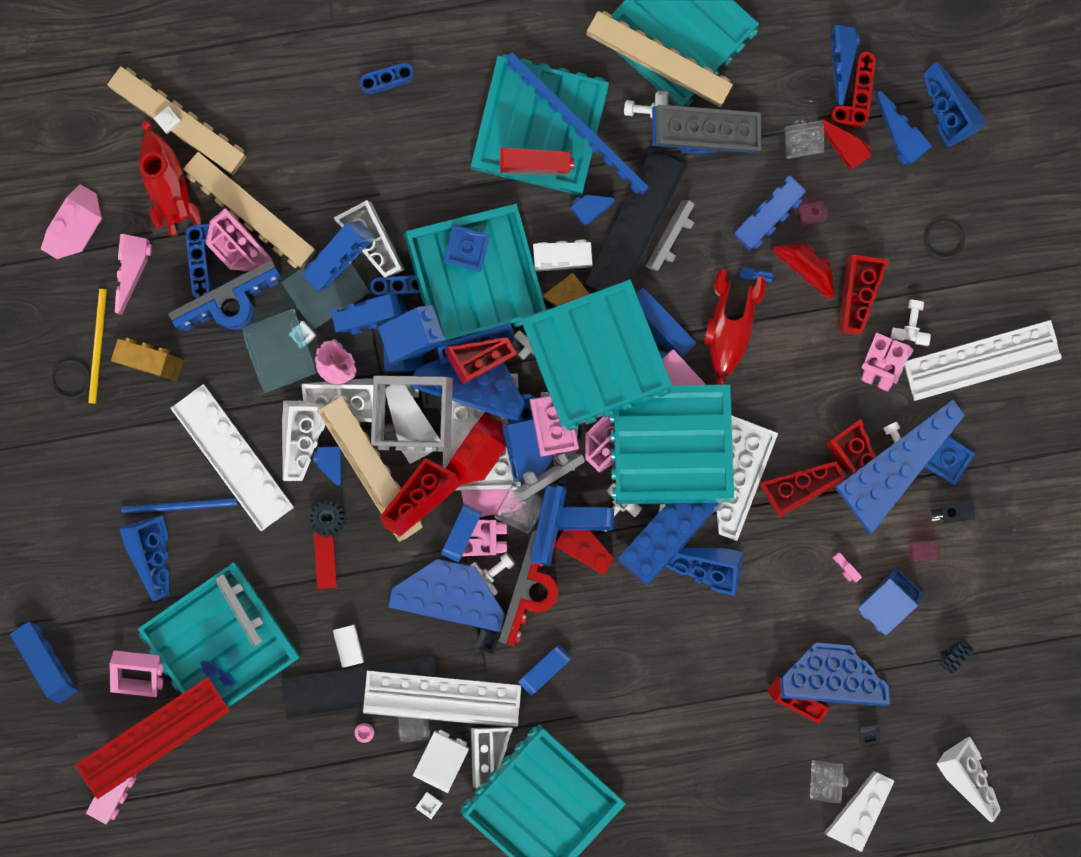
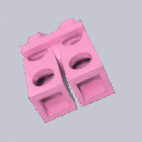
M876 333L865 363L862 365L864 372L861 380L872 385L875 377L878 376L881 380L877 387L889 391L893 383L897 384L908 357L911 356L913 349L906 344Z
M478 520L471 537H476V539L469 540L462 556L496 555V553L507 552V542H496V534H507V524L496 522V520Z

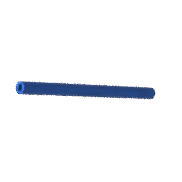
M237 498L122 506L121 512L122 514L237 506Z

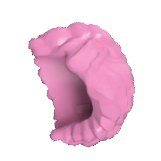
M336 339L324 341L320 345L321 348H317V356L315 357L316 368L325 381L339 385L355 377L356 368L352 354L347 353Z

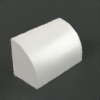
M355 625L333 630L342 668L365 662Z

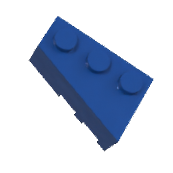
M388 294L369 299L357 305L350 304L344 309L335 308L330 310L335 331L351 332L352 335L362 333V329L367 327L369 330L376 329L380 326L379 324L387 323L402 315L397 294Z

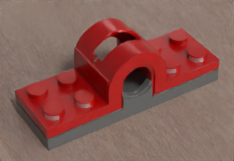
M533 530L499 639V642L508 643L511 646L520 641L522 632L519 631L520 624H525L528 614L524 612L525 609L537 613L546 611L554 605L558 596L556 583L551 576L537 572V569H542L543 565L530 562L537 532ZM537 582L545 585L548 590L547 597L540 602L533 601L529 596L530 587Z

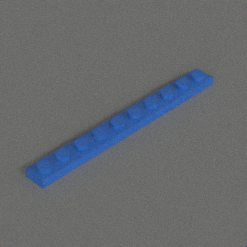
M514 53L507 57L509 69L514 73L517 71L522 76L520 79L527 86L531 85L535 89L534 93L541 100L544 98L549 103L548 107L554 113L558 111L563 116L561 118L567 126L572 125L576 129V135L582 140L585 138L590 143L588 146L595 153L599 152L603 156L602 160L609 167L612 165L617 170L616 174L622 180L627 179L631 183L629 185L635 193L638 194L640 192L643 195L649 187Z

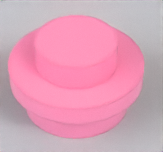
M368 723L359 724L355 729V737L360 742H369L374 736V729Z

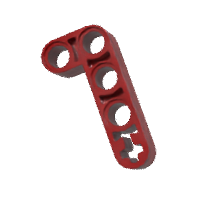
M863 52L858 57L855 66L851 107L837 106L832 111L830 120L834 125L861 128L868 121L875 69V56L871 52ZM867 59V62L869 64L867 65L866 70L862 71L865 65L863 60ZM859 77H865L868 80V84H861ZM861 95L865 97L866 102L861 104L857 101L856 97ZM842 112L845 118L839 120L836 118L835 113ZM854 115H862L863 122H857L854 119Z

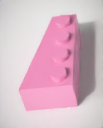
M136 774L98 800L94 797L86 814L104 824H107L111 819L115 820L120 811L117 808L120 803L123 804L128 796L126 792L135 783Z

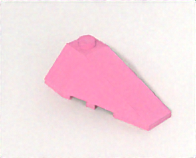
M126 234L120 235L118 260H120L122 265L117 271L120 286H117L115 302V313L119 315L123 314L148 261V256H151L152 244L145 238Z

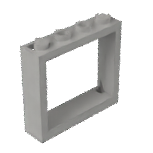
M374 376L371 445L378 446V450H389V447H396V450L407 451V447H414V451H426V447H430L432 451L443 452L444 448H451L453 378ZM386 385L442 386L440 442L384 440Z

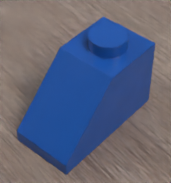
M585 195L581 198L579 196L571 203L573 205L571 211L586 227L611 207L615 200L611 197Z
M317 447V451L314 452V463H317V467L337 486H342V450L340 447Z

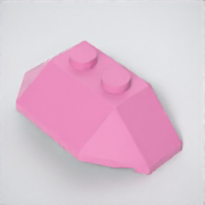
M80 184L66 197L46 230L41 250L56 259L84 250L102 220L98 196L95 192Z
M223 209L210 221L206 244L229 269L251 271L272 260L258 241L227 209Z
M603 416L586 433L585 459L599 473L615 463V461H611V449H615V442H611V430H614V423L610 422V416L606 418Z

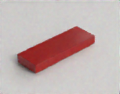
M314 532L317 589L337 588L334 537L330 538L329 535L327 538H324L323 535L320 537Z

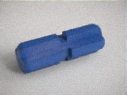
M743 267L740 272V277L744 279L754 280L758 276L764 277L765 282H771L773 279V272L756 271V269Z

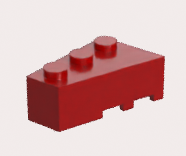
M563 530L555 543V547L602 575H605L614 560L590 530Z

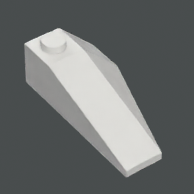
M388 386L386 388V397L398 441L440 442L439 437L406 386ZM407 447V451L402 452L411 464L433 451L430 447H426V451H414V447Z

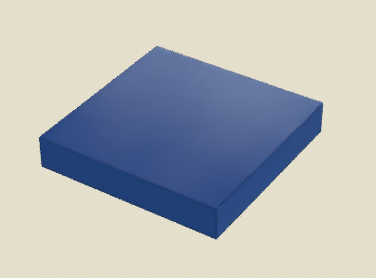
M452 225L443 263L481 272L490 234Z
M948 436L924 467L954 486L975 453Z

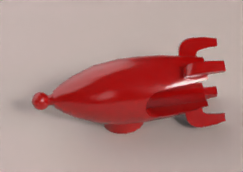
M143 121L141 127L145 134L140 146L139 164L145 189L154 205L150 209V216L156 229L163 227L162 220L165 219L170 236H177L174 223L183 221L189 216L194 226L201 225L199 210L188 201L185 177L174 151L159 134L151 130L152 123L150 121Z
M719 269L714 284L715 292L719 299L713 318L709 319L705 337V344L709 345L711 362L718 376L714 385H726L725 377L732 373L746 352L753 327L755 303H760L764 298V277L758 276L755 287L750 285L744 315L741 319L734 321L725 316L731 285L730 281H726L727 270Z

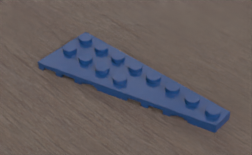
M954 400L947 403L835 487L868 534L877 528L964 417L963 412Z

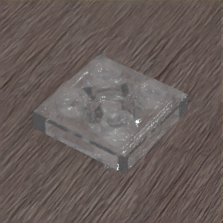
M800 119L801 124L799 120H796L794 125L784 127L785 155L787 159L824 152V124L822 120L806 123L805 120Z
M512 483L494 517L529 534L539 517L544 498L533 494L527 498L528 500L525 499L523 502L522 499L515 498L512 492L520 486Z
M812 760L810 799L841 803L842 788H846L848 785V778L843 775V764Z

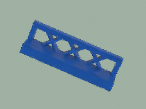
M508 323L443 342L435 348L440 363L443 365L450 363L444 351L451 346L455 347L508 337L511 344L515 342L512 326Z
M546 486L530 560L531 563L551 565L567 491L562 486H557V488Z

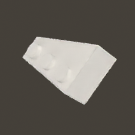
M575 240V243L558 241L556 243L542 242L533 244L536 272L592 267L591 242H586V240Z
M512 727L471 728L473 787L478 788L481 784L484 785L489 780L488 776L491 772L497 771L501 767Z

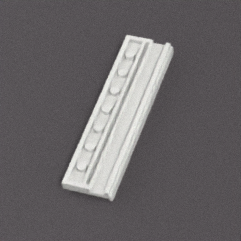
M1050 320L908 360L904 365L913 401L1054 362L1060 360L1062 356L1059 353L1057 339Z
M204 384L171 407L174 414L260 531L265 530L269 525L294 508Z
M367 671L363 713L517 727L521 685Z

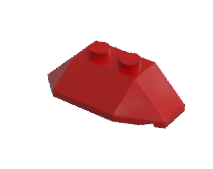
M795 244L775 246L771 252L829 301L833 298L832 268L829 267L830 263L823 257H817L815 255L816 251L812 247Z
M484 412L459 446L446 469L456 474L460 485L485 480L506 450L502 422L488 412Z

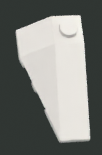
M351 379L339 385L328 383V381L303 383V401L326 406L342 397L350 405L349 410L353 416H356L360 422H372L374 379Z
M283 401V481L303 480L311 461L310 458L313 450L318 444L320 433L325 427L324 421L317 412L325 407L324 405L305 401Z
M968 737L944 752L937 765L945 778L990 822H994L1001 809L993 788L988 786L986 780L988 776L987 771L982 769L979 761L982 759L980 752L972 739Z

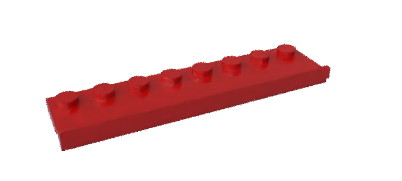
M207 677L75 764V767L98 800L230 712V710Z

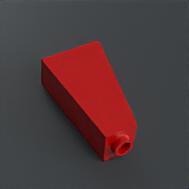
M500 148L501 173L570 174V169H574V158L570 157V152Z

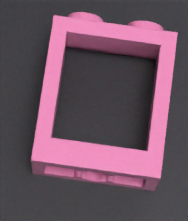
M113 651L110 661V692L157 697L158 691L163 688V678H160L163 672V664H160V655ZM122 668L151 671L152 681L122 678Z

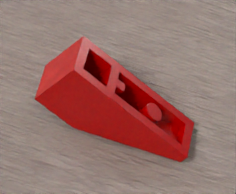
M823 119L818 123L819 128L850 171L870 158L871 149L866 142L863 143L859 138Z
M777 676L767 691L775 702L820 724L830 708L820 701L781 698V678Z

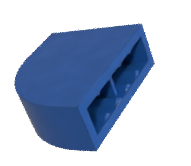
M533 418L502 425L513 481H524L522 475L528 471L534 472L535 476L541 474L550 464L554 454L540 456Z

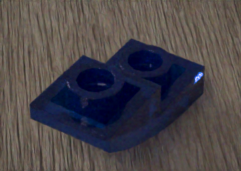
M207 660L200 662L202 665L201 671L207 677L211 676L212 678L219 674V680L224 686L227 687L229 685L231 688L239 682L223 667Z

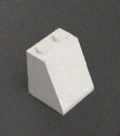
M439 730V732L434 731L413 776L448 793L469 747L466 746L467 742L459 738L455 741L449 738V733Z

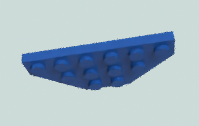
M439 359L417 367L413 375L419 377L453 378L452 401L515 422L519 421L525 407V402L504 363L464 385L451 362L441 365ZM410 385L411 388L442 397V386Z
M443 559L435 560L392 588L388 606L389 608L498 632L502 631L505 611L499 605L487 583L484 582L475 566Z
M815 643L780 679L781 698L888 706L890 704L889 685L875 675L873 668L865 660L862 661L855 653L856 650L850 645Z

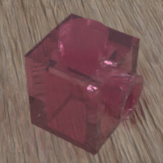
M822 201L798 207L801 227L823 223L826 217H828L826 205L823 206Z
M936 541L910 542L911 561L937 560V556L940 555L939 545H936Z

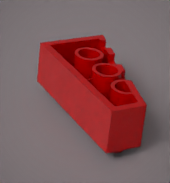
M851 255L846 258L838 333L851 335L863 333L871 306L876 298L877 290L882 282L889 260Z
M861 419L826 443L849 477L876 457Z
M425 458L381 514L380 519L385 529L401 537L461 486L456 474Z
M837 461L770 481H764L759 486L779 519L846 480V476Z

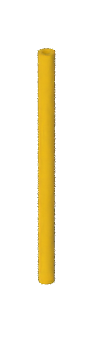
M99 289L88 401V403L96 404L106 289Z

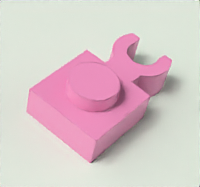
M837 553L833 557L844 572L842 574L849 582L851 580L857 582L862 578L841 553Z

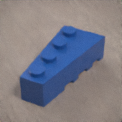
M361 221L347 222L326 248L318 254L315 261L306 266L303 276L317 292L324 291L375 239L374 235Z

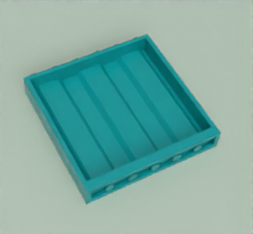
M625 0L612 14V19L617 22L620 20L626 22L630 29L644 32L646 37L651 40H659L665 48H673L680 52V56L694 59L698 66L702 68L706 66L714 71L713 74L717 76L720 73L718 70L722 66L726 67L733 58L731 56L735 52L739 53L745 47L744 42L748 38L751 40L758 33L757 28L759 25L734 0ZM618 53L657 90L669 92L668 100L675 106L689 107L693 103L694 93Z
M509 55L498 56L471 169L582 196L593 153L588 146L590 143L585 138L583 140L580 139L575 133L576 129L572 125L567 126L561 119L563 116L558 111L554 113L548 107L549 103L544 98L541 100L534 93L535 89L531 85L527 86L520 79L522 76L517 71L514 73L507 66V57ZM521 59L597 135L609 82H606V79L601 77L593 79L587 77L588 75L577 72L572 74L564 68L555 70L551 69V66L540 63L538 66L532 64L530 60ZM500 148L570 152V157L574 158V169H570V174L501 173Z
M517 204L405 232L404 236L424 306H433L445 338L444 342L508 323L514 325V328L523 326L522 319L546 311ZM452 225L490 234L481 272L443 263Z
M631 280L522 319L523 328L562 430L572 431L577 429L579 424L584 422L591 424L597 421L596 418L604 415V418L615 414L614 411L622 409V411L628 410L635 403H647L652 400L651 397L657 395L663 397L672 390L671 381Z
M673 385L672 390L666 396L659 397L657 395L651 397L652 400L647 403H635L632 408L625 411L619 409L614 411V415L610 416V422L614 423V430H611V442H615V449H611V461H615V468H612V480H616V487H612V499H616V504L731 503L734 501L730 385Z
M236 562L230 564L138 628L140 632L138 636L144 644L148 643L151 648L149 650L151 655H160L163 672L165 675H170L173 680L171 684L176 691L180 690L183 694L208 677L228 708L301 658ZM224 575L231 588L239 583L244 590L235 596L250 622L258 617L263 622L261 626L255 628L262 642L254 648L215 582L216 578Z
M539 724L529 731L528 737L524 742L521 741L516 745L515 751L511 756L508 755L503 759L501 767L497 771L491 772L488 776L489 780L475 790V795L462 804L460 812L509 857H578L624 807L625 802Z

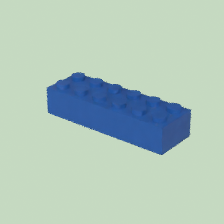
M667 503L618 558L619 563L648 587L722 503Z

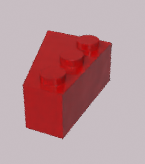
M508 337L455 347L451 346L444 351L463 385L517 355Z

